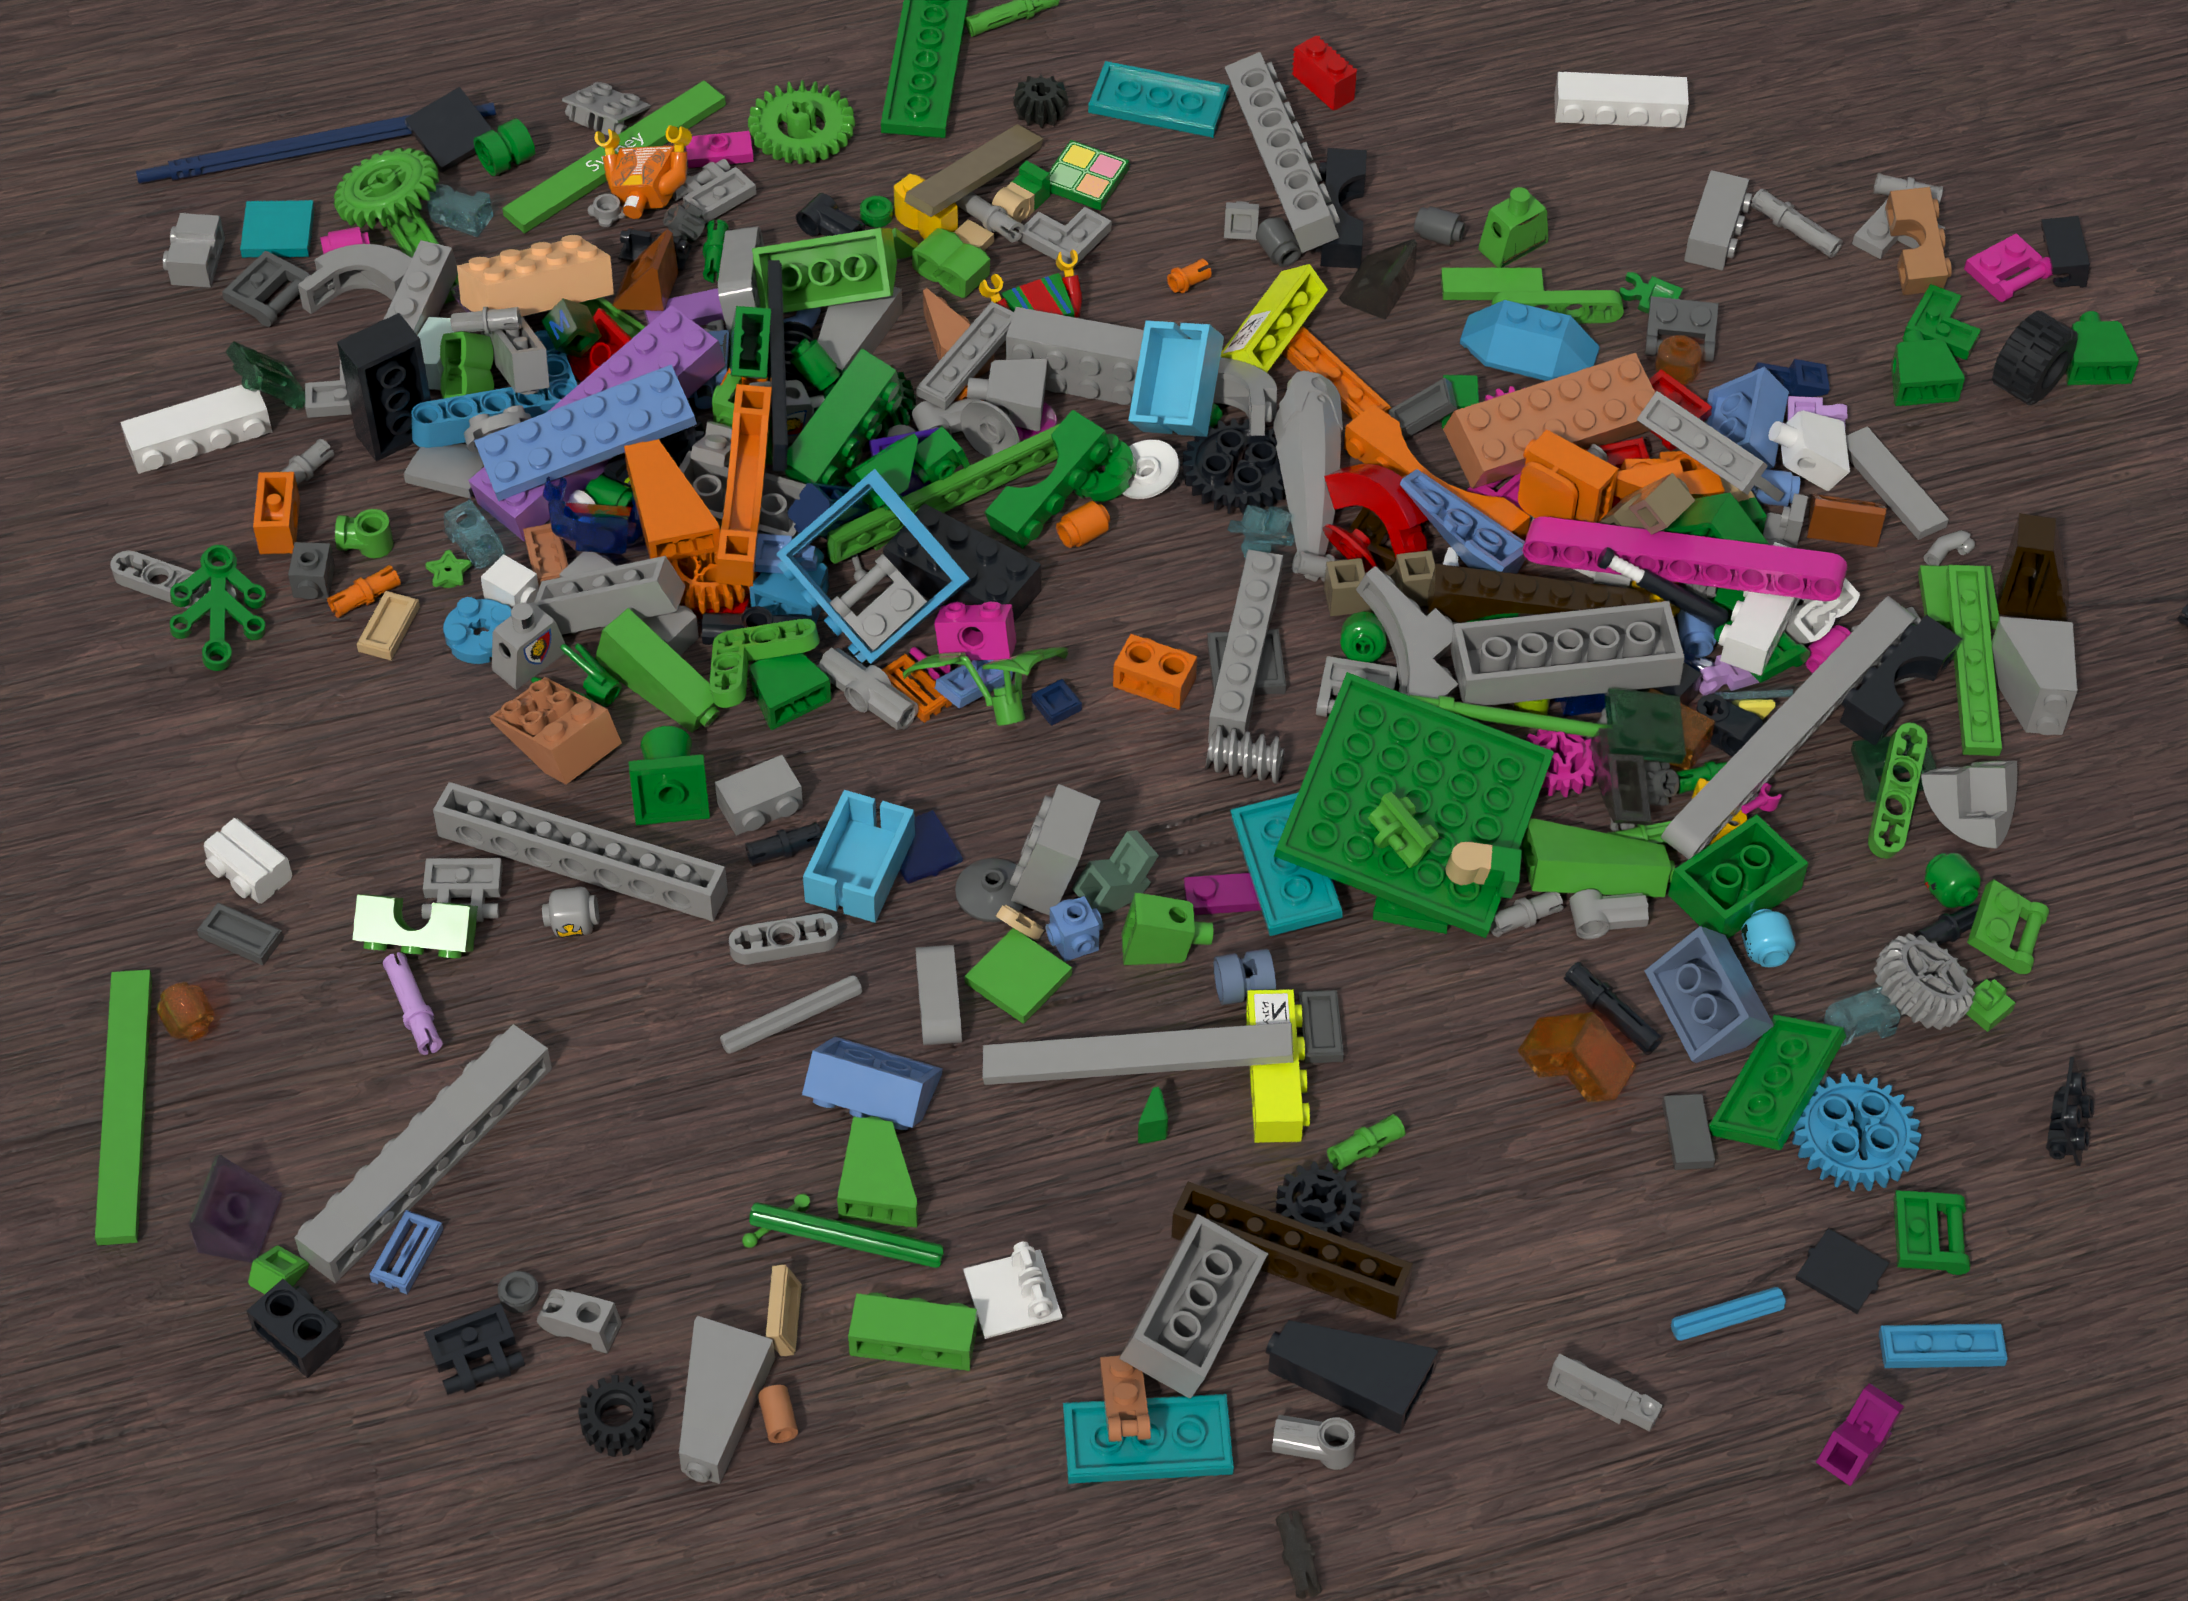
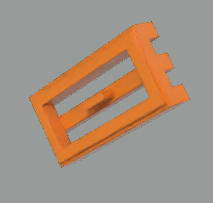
M905 653L881 670L888 676L893 687L918 704L919 712L916 716L923 723H926L930 720L932 713L936 716L941 712V707L945 706L948 708L952 705V702L935 690L936 681L923 669L915 670L911 675L936 698L934 701L913 679H910L908 676L905 679L903 678V672L899 668L903 667L907 670L915 664Z

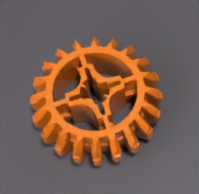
M718 552L669 561L686 586L679 605L685 604L691 610L699 608L702 615L707 609H713L718 613L720 607L724 606L732 610L733 601L743 603L745 594H750V586L717 583ZM754 572L755 581L757 579V572Z

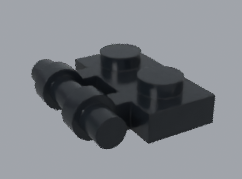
M501 1303L424 1332L425 1340L438 1372L441 1373L451 1368L456 1370L457 1375L442 1380L447 1395L461 1390L464 1393L476 1389L477 1384L498 1377L499 1380L511 1376V1371L525 1366L520 1351L507 1356L503 1353L502 1349L516 1344ZM488 1354L490 1355L492 1362L470 1370L467 1362Z

